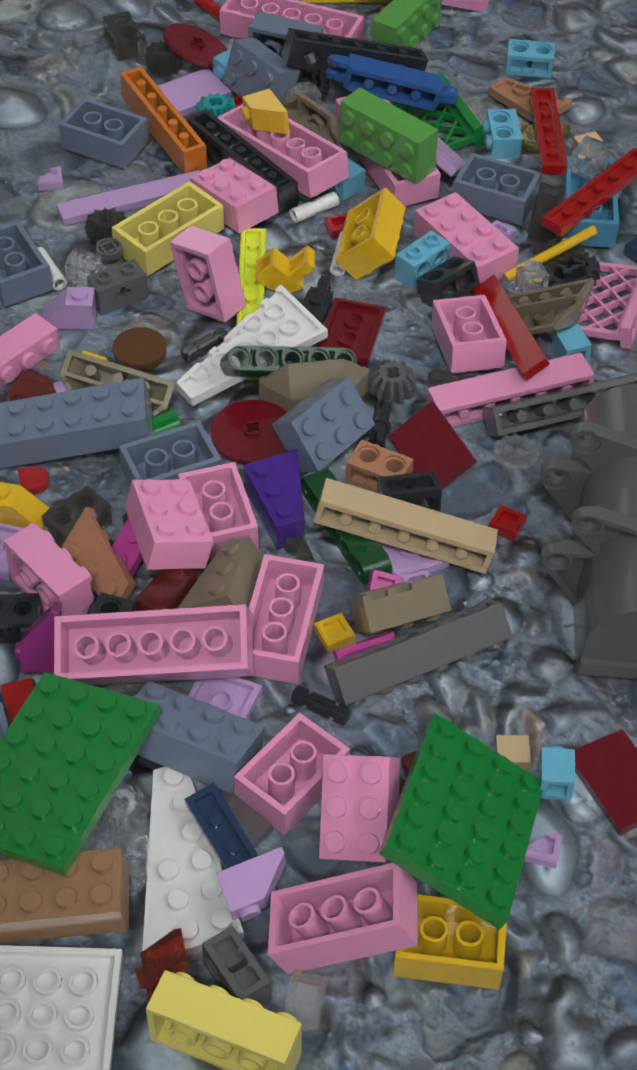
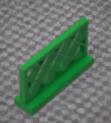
M442 72L437 73V75L443 76V82L453 87ZM459 94L455 105L448 103L437 104L439 107H444L442 112L414 106L401 105L402 103L392 101V105L410 115L423 116L421 120L435 127L438 131L449 132L447 137H438L453 151L471 143L475 148L484 145L483 126ZM428 117L439 118L437 123L427 122ZM444 119L454 121L453 126L442 123ZM455 133L465 135V137L460 139L453 138Z

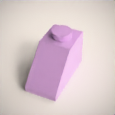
M67 287L44 306L42 318L57 329H95L97 316L95 287Z
M282 847L216 873L234 920L239 918L242 921L253 919L261 914V909L268 906L271 892L275 890L287 863Z

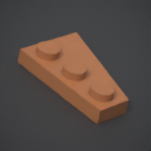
M504 77L489 86L488 94L507 107L516 109L518 114L534 123L530 103V85ZM565 97L563 100L556 98L559 115L572 108V99Z
M85 507L61 549H67L73 561L79 567L84 566L92 577V582H90L91 589L98 595L103 592L127 599L136 583L120 555L115 554L108 541L110 537L106 530L101 529L96 520L98 516L94 509Z

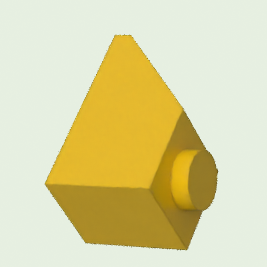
M270 89L242 96L243 107L240 108L242 118L254 130L281 134L290 133L288 112Z
M0 482V522L22 528L34 522L40 529L46 530L52 515V509L21 485Z

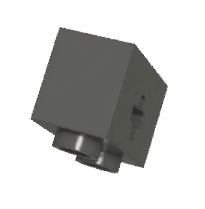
M135 259L87 276L88 287H95L97 311L101 316L148 298L147 276Z

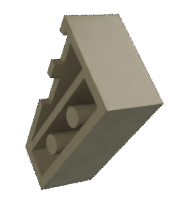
M246 536L239 539H230L223 543L177 609L246 604L249 608L263 560L262 554L251 538Z
M434 574L348 596L356 632L366 633L367 637L385 633V629L396 627V629L411 627L414 625L413 621L423 618L425 622L442 619V613L451 611L443 574Z

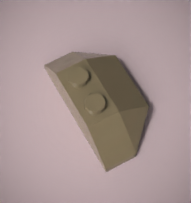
M301 92L281 103L287 110L289 119L344 149V144L339 142L340 122L334 114Z
M593 278L509 294L508 296L533 335L575 325L587 305L595 282Z
M68 349L60 372V377L68 391L144 377L152 401V417L167 410L176 384L174 381Z
M345 359L287 364L273 371L268 376L259 378V400L274 403L288 412L329 379L348 376L362 398L369 388V368L361 367Z

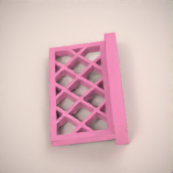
M599 262L600 270L602 272H610L611 274L596 280L597 285L593 286L592 290L602 287L604 291L597 294L591 291L586 306L595 303L598 307L590 311L585 308L576 324L588 320L591 323L590 325L581 326L586 336L620 341V348L631 349L637 334V277L628 281L624 277L627 275L637 276V266ZM615 280H618L621 283L614 287H610L608 285V283L613 282ZM626 289L630 292V294L623 297L617 294ZM610 296L614 299V301L606 304L601 301ZM619 306L623 309V311L616 314L610 311ZM602 313L607 316V318L600 321L594 318ZM612 323H614L617 327L616 330H608L603 328Z

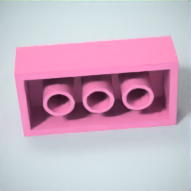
M454 192L415 210L413 234L417 238H421L428 232L433 231L449 241V259L455 256L475 261L480 284L493 274L500 280L504 278V272L517 266L519 248L458 193Z
M264 554L249 605V610L252 612L254 677L299 684L324 588V564Z
M394 863L271 892L268 955L287 974L418 946L417 882L410 873Z

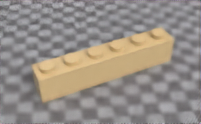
M329 478L325 480L313 521L317 524L486 574L494 556L498 529Z

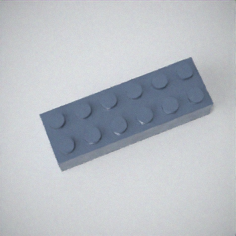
M144 377L0 403V469L117 449L120 445L153 435L152 401Z

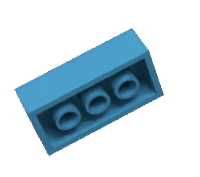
M566 156L568 169L567 174L562 175V202L612 165L615 159ZM617 194L563 235L564 240L594 225L598 234L576 246L615 248L619 228Z

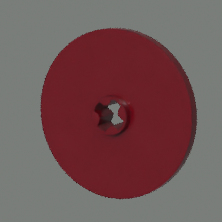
M183 23L170 24L163 33L165 43L173 52L183 59L202 67L213 68V57L227 51L225 45L215 36L192 25Z
M242 400L232 403L219 411L214 417L210 428L211 441L217 452L224 458L243 465L285 453L287 451L272 424L287 412L280 406L264 400Z

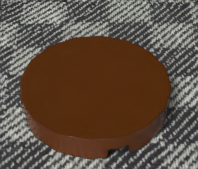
M135 327L125 330L115 338L112 347L117 364L138 371L146 368L147 371L159 366L166 358L167 344L164 336L158 331L147 327Z

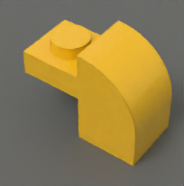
M307 245L289 259L276 248H273L256 261L255 279L272 291H275L280 284L289 293L299 291L303 288L304 276H308L315 267V250Z

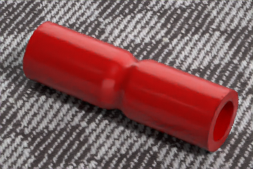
M193 0L197 6L220 21L219 10L222 7L214 0Z

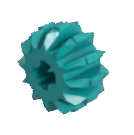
M219 92L217 94L208 93V96H202L200 101L197 102L196 113L207 109L218 117L236 108L234 99L229 98L228 94L220 95Z

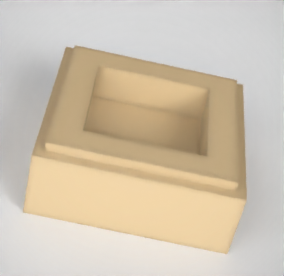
M496 735V752L507 757L522 769H530L529 736Z

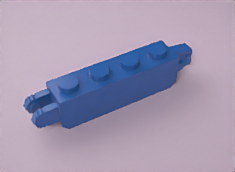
M351 53L349 57L332 54L329 58L330 64L345 70L329 67L325 73L329 79L343 82V87L346 90L354 92L358 88H362L379 98L427 110H435L437 104L442 103L455 105L458 98V89L450 87L448 83L443 82V76Z

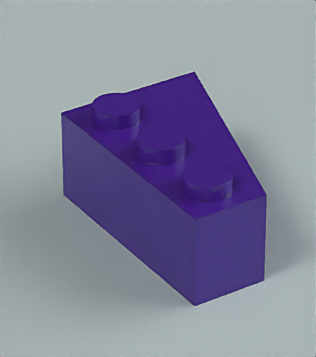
M297 449L243 465L245 491L276 550L304 542V510Z

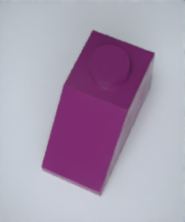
M55 602L25 630L21 641L16 642L15 660L20 661L21 672L54 673V616H62V602Z

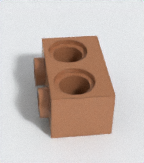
M361 440L346 462V482L377 493L378 477L413 473L414 459L380 447L377 444Z

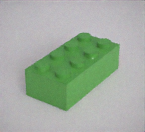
M393 0L372 20L371 41L417 48L418 44L424 38H427L435 27L440 25L442 20L440 11L443 0Z
M358 88L340 101V143L414 184H418L435 171L438 129L362 88Z

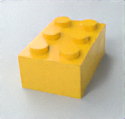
M386 187L359 203L347 213L335 261L355 280L364 275H370L376 268L390 263L396 256L397 243L400 238L399 234L404 221L403 217L406 207Z
M417 894L418 946L395 951L393 977L499 990L504 971L507 923L499 930L450 898Z

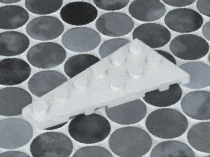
M280 284L270 299L265 298L260 303V308L255 313H249L224 337V342L219 347L214 346L208 352V357L203 362L196 363L176 382V389L191 406H194L249 378L227 376L221 370L220 360L222 356L234 346L310 347L328 338V329ZM231 356L233 364L240 367L239 359ZM258 356L259 363L263 367H267L265 359Z
M168 767L153 770L142 969L201 952L203 942L232 925L239 936L244 939L241 922L239 919H233L216 874L222 871L220 861L185 804L184 799L196 793L191 777Z

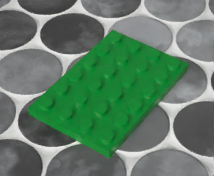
M44 672L0 740V855L66 876L162 713L160 705Z
M434 713L425 727L379 854L500 930L509 918L543 792V790H540V780L535 775L528 773L511 762L507 757L492 750L477 738L459 729L452 722Z

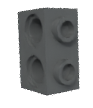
M233 925L202 943L203 963L219 987L225 989L233 997L241 1000L249 998L257 1001L262 1006L271 1001V981Z

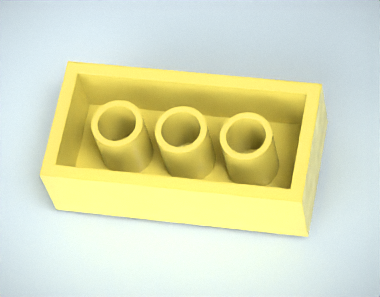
M188 181L112 227V237L121 242V256L127 261L135 259L146 275L149 276L174 260L169 242L188 227L194 226L215 234L223 230L224 205Z
M165 970L146 1007L150 1040L224 1070H295L301 1056L302 1023L298 1022L294 1016L286 1012L274 1013L264 1009L260 1003L249 998L241 1000L233 997L222 987L216 985L205 986L183 972H176L175 974Z

